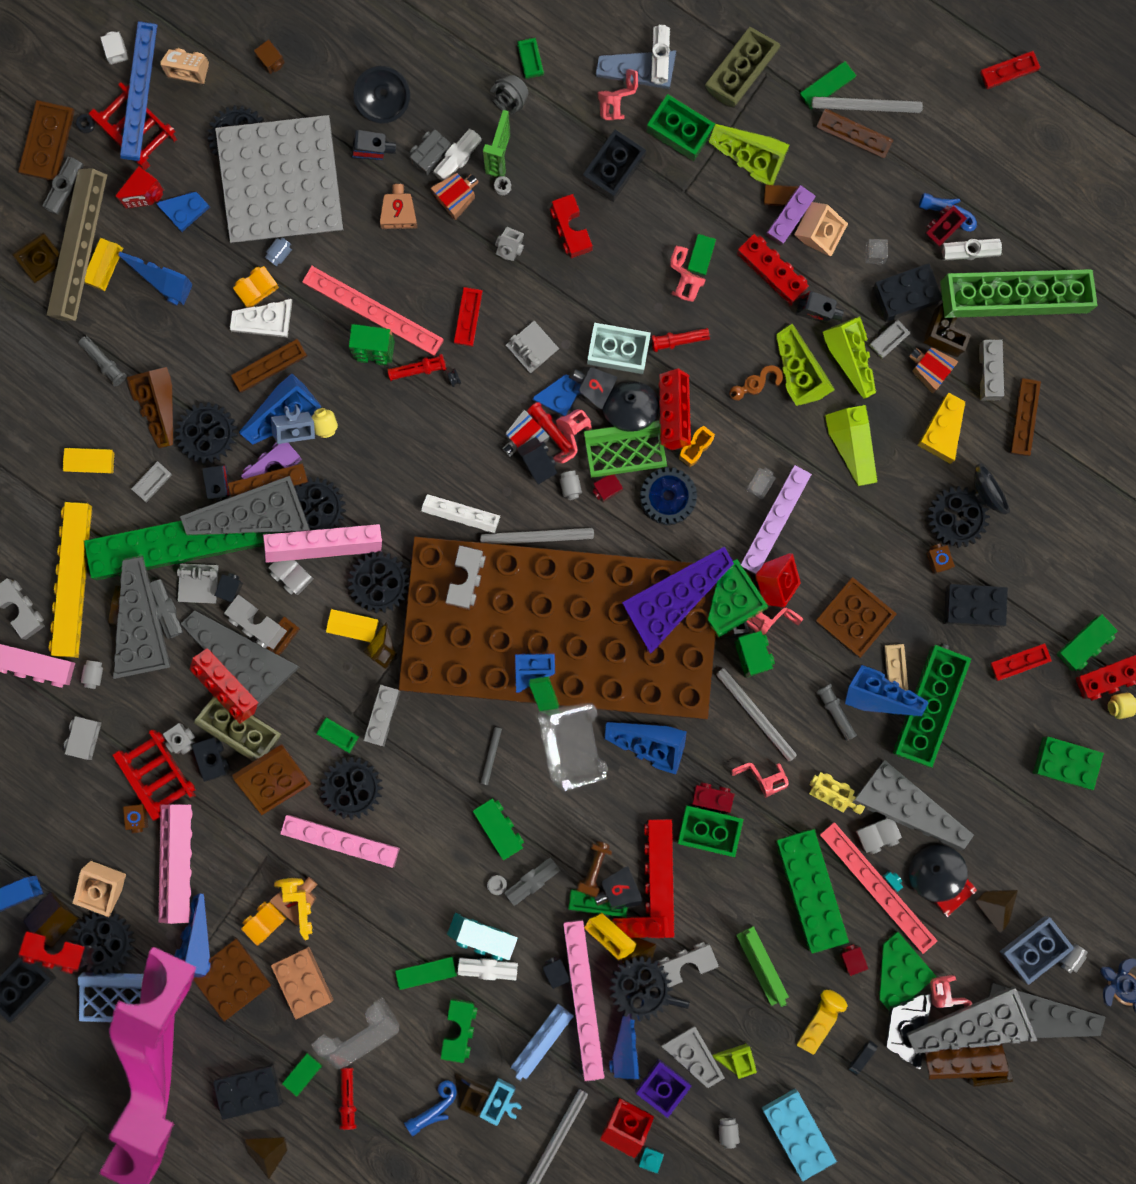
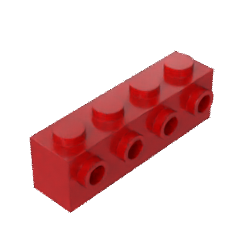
M753 234L738 249L737 255L788 304L792 305L807 290L809 286L807 280L802 275L798 276L793 271L794 268L790 263H784L779 258L780 254L775 249H770L761 236L757 237Z
M678 368L659 374L661 445L670 450L691 445L689 374Z
M208 648L193 657L189 670L239 724L255 714L258 705L257 700Z
M1136 655L1075 677L1083 699L1090 698L1093 701L1101 698V693L1106 691L1108 694L1119 691V686L1126 685V687L1135 685Z

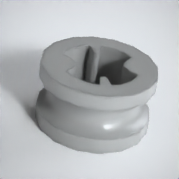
M501 176L495 180L494 188L497 194L507 195L510 192L511 182L507 177ZM500 182H503V184L507 183L505 190L498 188Z

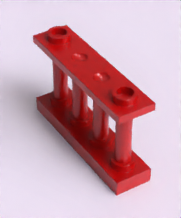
M120 82L118 85L123 93L103 112L100 111L98 113L95 109H92L88 114L122 147L123 136L121 135V130L124 128L126 115L116 125L113 124L111 126L107 122L109 120L108 117L128 99L130 86L127 85L125 87ZM148 108L146 109V115L149 119L145 122L143 135L154 124L163 131L147 147L141 150L140 161H135L144 170L150 166L147 161L148 155L168 136L174 142L177 140L174 135L176 131L168 123L164 125Z
M151 730L149 731L152 736L150 740L129 753L118 751L113 754V757L150 817L155 821L161 818V805H169L185 794H188L189 797L196 796L194 793L196 788L190 780L187 781L163 743L165 738L161 732ZM157 744L162 755L140 769L136 768L134 770L131 765L132 759ZM167 761L173 771L149 786H144L141 781L142 776ZM177 777L183 787L160 802H154L151 797L153 795L152 792Z

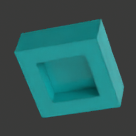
M887 871L882 876L894 891L898 892L903 888L900 884L902 880L895 872L892 874Z
M645 1147L639 1167L658 1174L664 1153Z

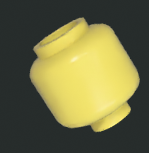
M325 408L317 409L311 416L314 420L315 434L322 438L334 435L338 428L334 413L331 410H325Z
M1127 692L1112 696L1108 702L1110 714L1116 719L1134 716L1136 714V698Z

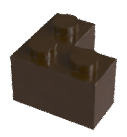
M942 303L934 310L923 343L958 357L965 352L971 334L954 327L957 317L945 318Z

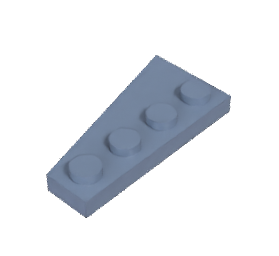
M669 51L667 83L655 84L651 82L652 52L599 56L596 77L626 82L627 69H632L638 72V84L670 89L676 51ZM662 53L657 54L658 56H664ZM632 75L630 78L631 83L634 81Z

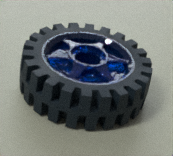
M669 467L658 469L651 473L642 485L640 492L641 506L645 514L651 520L656 521V523L664 525L677 524L685 520L692 513L697 501L696 487L690 476L686 475L682 470ZM671 492L674 499L667 501L664 499L663 494Z

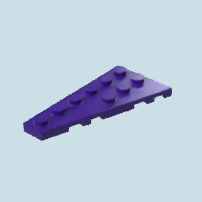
M725 547L622 602L650 654L734 564Z

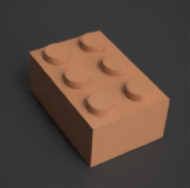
M310 947L271 965L295 1019L334 1000Z

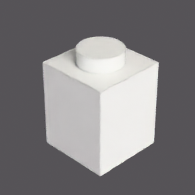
M109 32L101 37L104 51L110 64L128 60L123 38L119 32Z

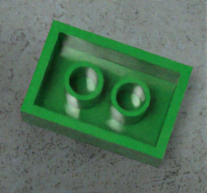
M667 94L647 124L646 132L694 161L711 136L715 123Z
M352 324L349 349L354 359H357V362L368 363L369 360L376 361L375 363L378 365L392 363L395 340L390 329Z
M762 631L739 637L734 641L745 678L773 669L772 665L775 664L772 653L768 654L767 646L769 642L766 634L762 635Z
M1042 737L1033 774L1085 790H1094L1104 753L1052 737Z
M685 806L677 844L735 857L744 819Z

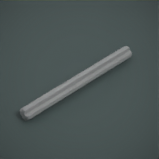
M813 97L811 101L813 108L911 113H920L923 109V103L916 101Z
M593 528L482 534L480 542L487 544H511L593 539L594 530Z
M723 668L717 672V677L788 761H792L797 756L796 753L726 669Z
M578 1090L527 1184L540 1183L588 1096L585 1091Z

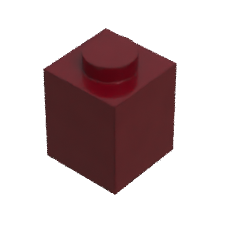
M615 474L607 475L594 483L593 487L595 489L592 490L597 500L601 499L605 502L622 492L623 487Z
M850 944L843 947L844 951L839 952L848 975L852 976L868 970L862 950L858 945Z

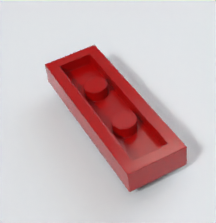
M1034 51L983 69L980 74L986 89H990L1038 71L1040 65Z
M464 287L454 344L473 347L482 290Z
M1044 643L992 662L990 665L996 681L1046 664L1052 660Z
M668 916L613 918V923L629 938L669 936Z

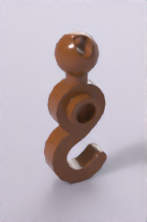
M766 366L761 371L760 377L752 375L746 379L744 386H733L729 392L730 397L738 401L744 397L745 393L750 395L759 394L764 387L766 374L770 372L776 375L775 386H779L783 378L782 371L776 366Z

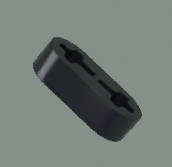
M868 1040L852 1060L848 1070L855 1076L858 1075L876 1052L878 1046L871 1040Z

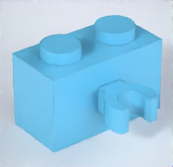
M498 1078L480 1113V1117L496 1126L504 1111H507L511 1118L516 1119L517 1115L513 1114L511 1110L514 1107L521 1109L522 1106L517 1102H509L515 1091V1086Z

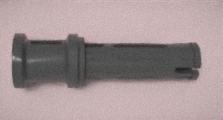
M88 336L80 339L78 344L99 365L101 373L112 381L114 387L120 385L127 375L122 373L116 367V363L112 360L110 361Z
M828 684L816 691V694L820 695L825 704L824 708L830 711L845 740L848 741L856 737L857 734L839 705L840 699L836 698L833 693L832 685Z

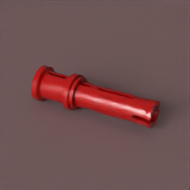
M708 328L674 335L670 332L667 335L658 337L652 335L653 351L655 353L666 348L671 350L677 345L710 340V336H708L710 334Z
M443 354L430 359L426 357L422 359V362L388 369L390 381L421 373L429 375L431 372L438 370L446 371Z
M541 403L533 404L527 410V413L549 434L564 454L569 452V448L572 450L574 446L551 421L552 416L542 409Z
M341 1068L342 1106L339 1108L341 1113L339 1129H356V1108L353 1106V1068Z

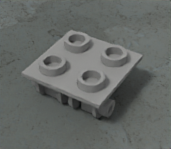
M535 321L517 336L514 335L510 342L506 344L508 349L530 374L559 350Z
M180 564V569L177 571L179 576L178 602L216 603L217 597L214 595L217 590L219 565Z

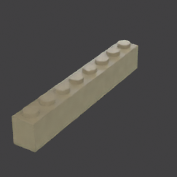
M93 168L78 169L48 306L47 316L61 321H76L107 179V174Z

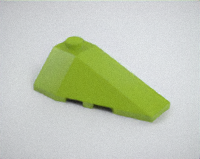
M715 124L709 140L723 154L734 159L739 167H743L750 172V176L768 185L774 184L789 148V144L774 138Z
M854 318L823 331L824 340L830 352L863 399L876 393L873 372L868 367L870 353L866 352L864 341H867V335L861 318Z
M791 324L779 332L777 340L784 366L783 372L787 382L786 388L795 405L818 401L835 389L795 326Z
M866 406L846 408L825 415L828 434L846 462L857 485L877 483Z

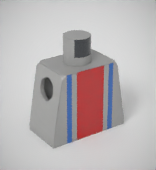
M524 410L505 435L510 442L502 449L510 457L517 451L516 448L532 438L537 437L540 442H547L549 435Z

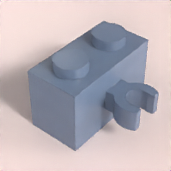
M297 405L294 406L295 410L293 412H289V408L285 406L284 412L286 415L271 417L272 435L277 444L315 439L314 420L309 412L300 413Z

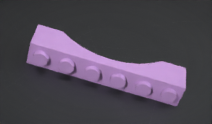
M796 465L792 468L771 510L741 562L745 572L756 576L757 572L761 569L812 475Z

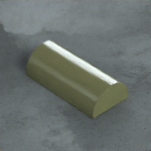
M749 27L705 84L707 90L724 105L735 107L780 49V43Z
M214 696L194 722V724L253 762L272 751L281 736L279 732L254 716L239 724Z

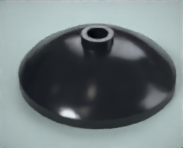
M374 66L365 70L357 79L354 86V101L358 110L367 119L377 123H389L397 120L405 113L410 102V88L404 76L394 68ZM385 89L387 91V94L382 95L380 93V90Z
M627 381L615 385L603 406L606 420L613 427L628 432L640 431L649 427L656 420L660 411L659 398L656 392L648 385L637 381Z
M982 463L977 464L974 470V483L977 490L975 495L979 502L983 501L990 509L1000 514H1008L1010 512L1009 504L996 479Z
M931 845L923 848L913 857L909 866V880L913 889L919 896L932 902H945L955 898L964 889L968 878L965 860L959 852L946 845ZM939 867L940 871L934 872L933 869Z

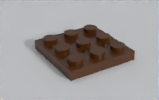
M852 577L815 622L857 657L861 658L897 613Z
M283 744L232 775L234 781L261 815L311 785L307 776Z
M238 938L209 959L210 969L206 976L193 977L194 982L223 1021H226L272 985Z

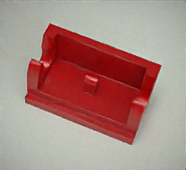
M967 879L964 889L955 898L945 902L934 903L948 917L974 894L977 889Z

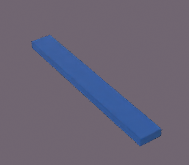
M138 22L121 159L140 161L157 24Z

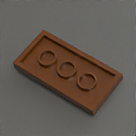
M36 100L19 168L20 174L53 181L59 175L75 112L73 108Z
M1002 1043L993 1046L962 1047L954 1050L942 1049L934 1052H924L929 1079L1008 1076L1009 1071Z

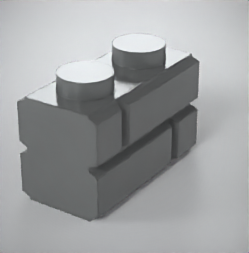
M435 129L431 133L428 131L422 138L423 142L419 146L415 145L409 153L410 162L425 175H428L451 147V143Z

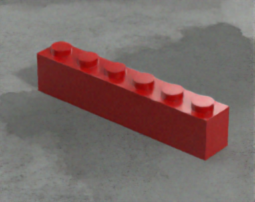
M648 820V824H644V834L648 835V843H645V855L649 856V863H645V875L649 874V882H645V892L649 894V902H646V914H650V917L668 916L669 929L668 937L651 938H674L672 820Z

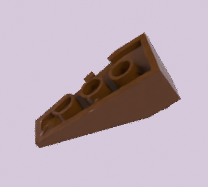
M167 367L127 377L131 395L134 401L139 402L142 408L140 413L142 417L146 416L149 422L148 429L158 448L173 445L172 383Z

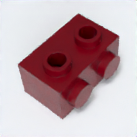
M948 205L945 206L939 213L941 217L937 221L933 219L926 226L928 230L925 233L938 246L967 219L954 205L950 207Z
M700 783V786L695 785L692 805L731 813L735 795L730 793L731 789L719 787V790L711 789L712 785Z

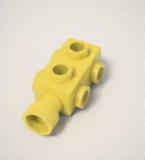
M821 772L818 776L814 775L810 782V786H812L810 795L843 813L848 806L859 815L863 812L865 806L852 803L856 797L853 796L854 790L850 789L848 784L839 783L830 774H823Z

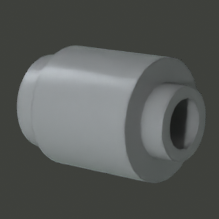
M569 471L560 474L563 497H568V500L579 498L582 490L576 472Z
M86 660L81 678V683H84L85 688L96 689V685L100 686L103 672L101 662Z
M1075 943L1073 945L1074 950L1060 960L1063 964L1061 968L1070 974L1073 971L1077 973L1086 960L1088 953Z
M735 1118L720 1119V1124L718 1125L720 1145H724V1148H735L736 1144L740 1143L738 1123H736Z

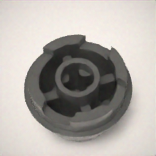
M509 75L496 80L491 88V92L495 96L493 100L502 111L506 109L511 111V114L520 111L528 97L527 86L515 75Z

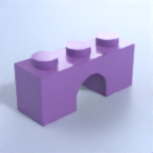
M800 185L765 235L780 246L784 244L816 196Z
M276 442L272 447L273 450L268 454L266 452L257 459L258 462L255 465L246 467L241 477L245 479L267 473L269 467L273 464H280L284 468L295 466L302 458L289 443L277 444Z

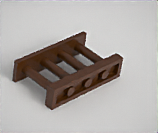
M597 841L596 844H591V848L596 850L587 877H584V880L579 879L577 885L578 891L597 897L599 891L595 880L604 854L611 855L612 853L608 844Z

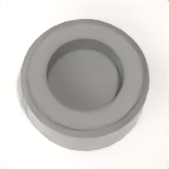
M495 875L489 879L487 887L492 894L500 895L506 890L507 882L504 877Z

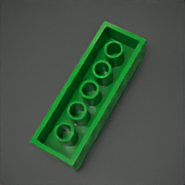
M937 645L931 646L915 690L916 695L928 701V706L922 716L906 715L892 753L893 755L928 768L933 767L972 658Z
M815 829L776 839L775 842L809 952L813 954L849 943Z

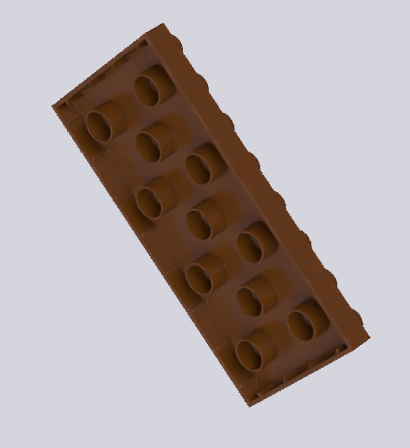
M414 537L399 690L537 704L530 686L516 693L515 654L555 653V674L550 676L549 679L559 706L707 720L715 644V632L708 622V617L717 582L650 654L622 602L692 565L693 563ZM459 546L483 551V556L486 557L484 567L479 568L478 575H481L479 587L475 586L473 594H477L474 606L470 605V609L446 604L450 584L462 585L468 579V572L463 568L455 566Z

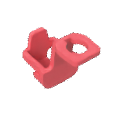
M627 69L626 89L614 92H598L600 116L602 119H624V115L620 114V99L623 96L636 92L638 87L637 71ZM631 75L633 76V80H634V81H633V85L631 84V81H630ZM609 104L613 105V114H609Z
M676 246L671 257V267L681 273V278L676 292L672 291V295L692 302L695 300L700 286L704 285L706 279L693 275L681 267L685 261L688 249ZM681 251V258L677 261V254ZM692 284L688 296L682 294L685 285Z
M576 409L556 420L558 429L564 433V436L574 447L572 450L569 448V452L566 454L562 451L553 457L555 462L565 463L573 458L578 451L574 435L583 428L588 431L592 429L590 419L580 409Z
M783 608L772 620L761 612L747 620V625L755 632L762 631V635H764L783 614L796 625H799L803 618L791 609Z
M747 763L731 770V775L734 776L750 769L759 782L765 798L788 787V779L780 763L776 765L779 773L762 779L752 763ZM782 782L784 783L783 786L773 789V786Z
M948 975L931 980V1002L935 1007L942 1008L953 1006V1004H964L965 1008L972 1005V1002L966 998H951L949 982L956 980V976Z

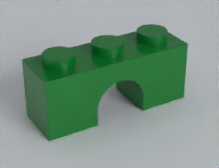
M451 999L447 1020L457 1022L461 1027V1034L456 1038H444L441 1059L464 1063L465 1058L469 1059L471 1047L467 1046L468 1039H472L474 1027H471L472 1019L476 1020L477 1008L474 1007L475 1002Z

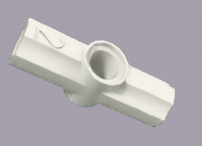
M658 25L653 28L651 82L655 84L668 82L670 28L666 27V25ZM662 53L664 56H658L657 54Z
M468 129L457 144L454 143L448 149L445 158L439 163L433 173L441 181L451 177L458 168H462L466 164L470 154L482 141V138L475 131Z
M971 239L965 242L942 244V257L944 261L957 259L973 260L981 257L1001 256L1002 251L1000 239ZM968 246L974 247L976 253L969 252Z
M459 958L458 975L475 976L486 980H496V978L516 980L518 963L501 962L490 958Z

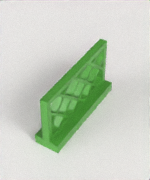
M502 111L492 146L485 144L483 150L485 172L495 177L505 176L506 173L504 154L510 138L509 111Z
M654 421L649 427L634 432L622 431L615 427L584 431L591 478L667 467L664 446L661 445L660 421ZM658 437L659 442L655 447L647 443L649 438ZM631 440L640 442L636 450L628 445ZM612 443H618L621 445V448L615 452L609 446ZM598 445L603 449L596 455L591 452L590 446ZM643 445L651 450L647 457L639 453ZM624 448L632 452L628 460L620 455ZM605 451L613 455L609 462L601 458ZM654 452L661 456V462L650 460ZM635 455L643 459L640 465L631 463ZM616 458L624 462L620 468H616L611 464ZM597 461L606 465L603 470L594 471L593 466Z
M754 926L736 934L770 1005L778 1003L781 1007L787 1004L785 999L789 996Z

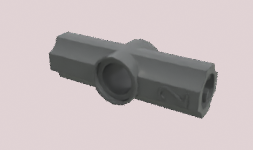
M72 157L67 158L59 175L53 179V186L42 206L44 209L53 214H59L67 197L73 192L78 169H82L84 166L81 162ZM62 183H67V186L64 189H59V186Z
M160 579L151 582L150 585L159 621L167 639L184 633L176 615V607L172 599L169 598L163 581Z
M550 857L536 869L533 868L520 878L519 882L504 893L515 906L529 894H533L544 886L546 881L561 870Z

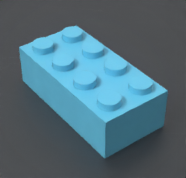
M796 1089L761 1107L802 1181L837 1162Z

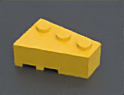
M948 392L917 446L950 464L954 462L965 401Z

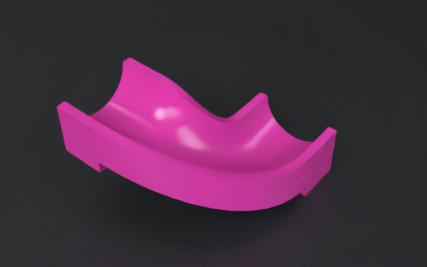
M154 947L149 953L143 975L140 1005H129L119 1001L115 1008L110 1028L113 1044L130 1081L131 1100L110 1135L109 1139L114 1141L116 1145L102 1167L100 1175L119 1184H149L162 1162L173 1123L165 1120L171 1084L175 1013L190 990L196 967Z

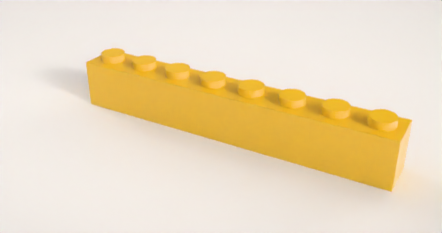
M65 502V507H62L61 517L64 519L63 526H60L59 531L62 541L61 545L58 546L60 563L56 566L58 583H55L54 593L57 596L52 608L55 614L54 621L51 623L53 640H50L49 651L52 656L79 658L87 570V554L84 541L89 540L92 506L85 503Z

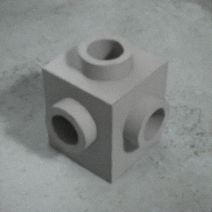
M506 227L503 234L497 238L495 244L498 247L496 255L501 256L503 259L514 261L517 255H521L524 245L521 244L524 233Z
M181 723L163 734L168 741L165 743L170 752L174 751L176 754L182 753L183 755L192 749L191 745L195 743L192 731L189 728L186 729Z

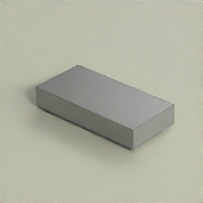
M897 319L869 346L883 359L910 335V332Z
M157 461L134 485L132 490L147 503L172 474Z

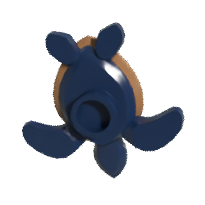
M1129 958L1123 960L1119 965L1117 973L1109 967L1100 968V974L1108 980V985L1103 990V1000L1106 1006L1112 1005L1114 997L1124 1005L1133 1006L1136 1013V977L1129 973L1136 966V959Z

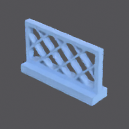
M82 972L78 977V985H80L79 1021L112 1022L113 1016L107 1017L102 1010L108 1005L115 1010L116 1006L112 1001L118 995L126 1004L133 1005L131 1002L138 996H141V991H138V989H141L144 974L107 973L102 975L100 972L96 975L94 972ZM85 987H92L97 994L90 999L85 994ZM106 988H112L117 993L111 1000L102 992ZM126 988H130L136 993L130 1001L122 993ZM98 995L107 1002L101 1009L93 1002ZM88 1004L97 1011L93 1016H84L85 1007Z
M560 1004L556 1005L512 1064L511 1068L516 1071V1078L519 1080L523 1077L525 1079L528 1078L574 1015Z

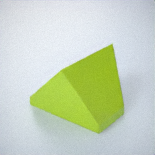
M747 1043L712 1055L714 1059L736 1074L738 1079L757 1073L752 1052Z

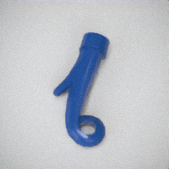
M923 193L919 208L941 212L945 206L948 205L950 207L959 203L960 199H940ZM954 205L967 218L961 224L962 229L973 231L977 226L976 218L969 211Z
M451 1081L441 1082L438 1087V1093L444 1099L429 1110L404 1123L412 1136L419 1133L427 1125L449 1118L448 1115L440 1114L452 1104L456 1097L457 1091L454 1083ZM449 1087L450 1094L444 1093L443 1089Z

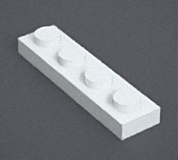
M428 494L421 510L431 515L495 533L500 519L499 515Z

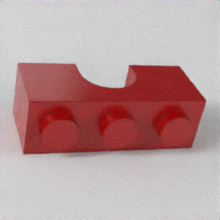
M571 194L552 201L550 212L552 218L557 219L559 224L556 226L559 236H563L565 243H563L565 253H569L570 257L574 258L591 252L593 246L587 230L574 231L569 227V222L580 215L574 195Z
M26 932L19 953V957L23 958V962L34 964V961L42 963L41 966L50 969H53L54 966L60 967L62 972L72 974L73 971L78 972L85 950L84 946L65 942L60 953L51 955L44 950L46 936Z

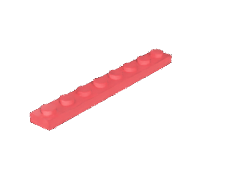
M311 266L303 280V284L378 326L390 329L396 336L434 357L444 341L438 335Z
M835 822L820 834L822 839L922 954L937 942L935 937Z

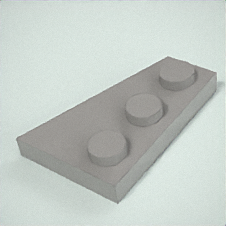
M695 1026L661 1045L707 1088L724 1079L722 1072Z

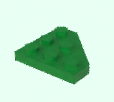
M737 559L733 561L734 564L718 580L708 617V622L718 637L768 609V605Z
M898 931L883 943L879 1000L889 1011L891 1006L913 998L937 976Z

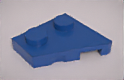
M197 192L157 203L158 207L181 232L210 208Z
M566 374L534 396L533 401L540 402L542 406L562 416H566L577 396L572 391L576 382L571 380L569 375Z
M555 653L515 654L516 693L529 687L530 679L550 677L555 674Z

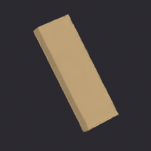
M904 644L884 646L887 680L891 682L896 681L899 683L900 688L907 691L908 681Z

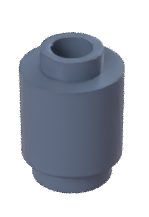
M283 237L280 240L276 238L266 251L267 255L265 258L277 267L291 252V244Z

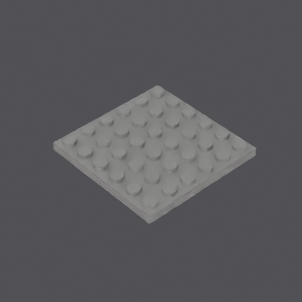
M329 115L216 128L230 243L343 230Z

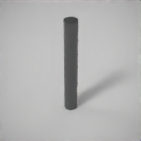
M494 728L481 784L488 785L502 731L501 728Z

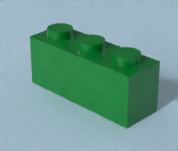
M1103 614L1097 615L1056 655L1071 671L1077 669L1080 671L1088 664L1087 660L1091 656L1094 658L1102 651L1100 647L1105 643L1108 645L1116 638L1114 634L1118 630Z
M492 798L473 810L504 861L523 849L522 844L525 842L519 833L515 835L512 827H514V824L509 816L505 818L501 811L504 808L499 800L494 801Z

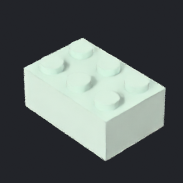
M594 323L587 364L643 374L651 333Z

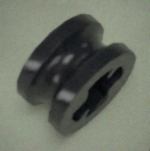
M82 114L76 120V125L81 132L90 133L93 131L95 123L89 115ZM85 120H87L88 123H89V126H88V127L86 126V128H83V125H82L81 123H82V121L85 122Z
M454 368L452 372L447 371L452 387H455V384L460 385L461 381L456 369Z

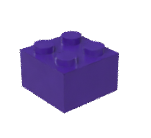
M659 1059L635 1091L638 1096L668 1118L691 1088V1084Z

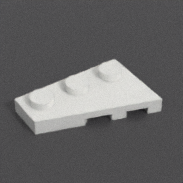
M292 299L232 311L230 330L232 332L288 338Z

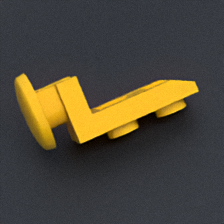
M286 878L275 881V887H282L283 902L298 901L300 933L304 940H309L308 934H312V924L307 922V915L311 914L310 903H306L305 890L297 891V885L304 884L303 880L299 878Z
M824 990L821 993L822 1000L818 1005L817 1012L797 1043V1046L813 1055L836 1022L838 1011L844 1012L847 1009L846 1000L832 990Z

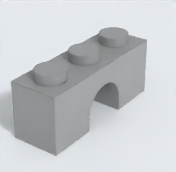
M983 340L979 344V363H982L983 376L980 381V401L1000 400L1004 397L1003 340Z
M459 546L455 566L465 569L468 572V579L462 585L450 584L446 604L470 609V605L474 606L477 595L473 594L475 586L479 587L481 575H478L479 568L484 567L486 558L483 556V551Z
M7 578L0 583V608L5 609L11 604L18 606L19 615L11 622V625L19 636L26 640L45 627L42 623L44 619L38 611L35 612L32 609L33 603L27 596L22 595L20 592L22 588L16 580L13 581Z
M237 595L224 612L229 616L228 621L236 627L241 625L243 627L242 632L250 638L254 635L258 638L256 642L262 647L266 648L269 646L274 649L287 630L268 616L260 624L254 625L253 617L259 609L240 595Z
M380 685L364 741L385 746L390 729V721L396 709L400 690Z
M701 942L694 945V949L689 952L685 949L677 952L676 957L672 959L665 957L658 960L657 967L664 966L662 973L669 972V975L665 977L666 980H672L671 983L667 984L668 987L683 982L680 976V969L685 963H694L700 974L719 967L709 943Z

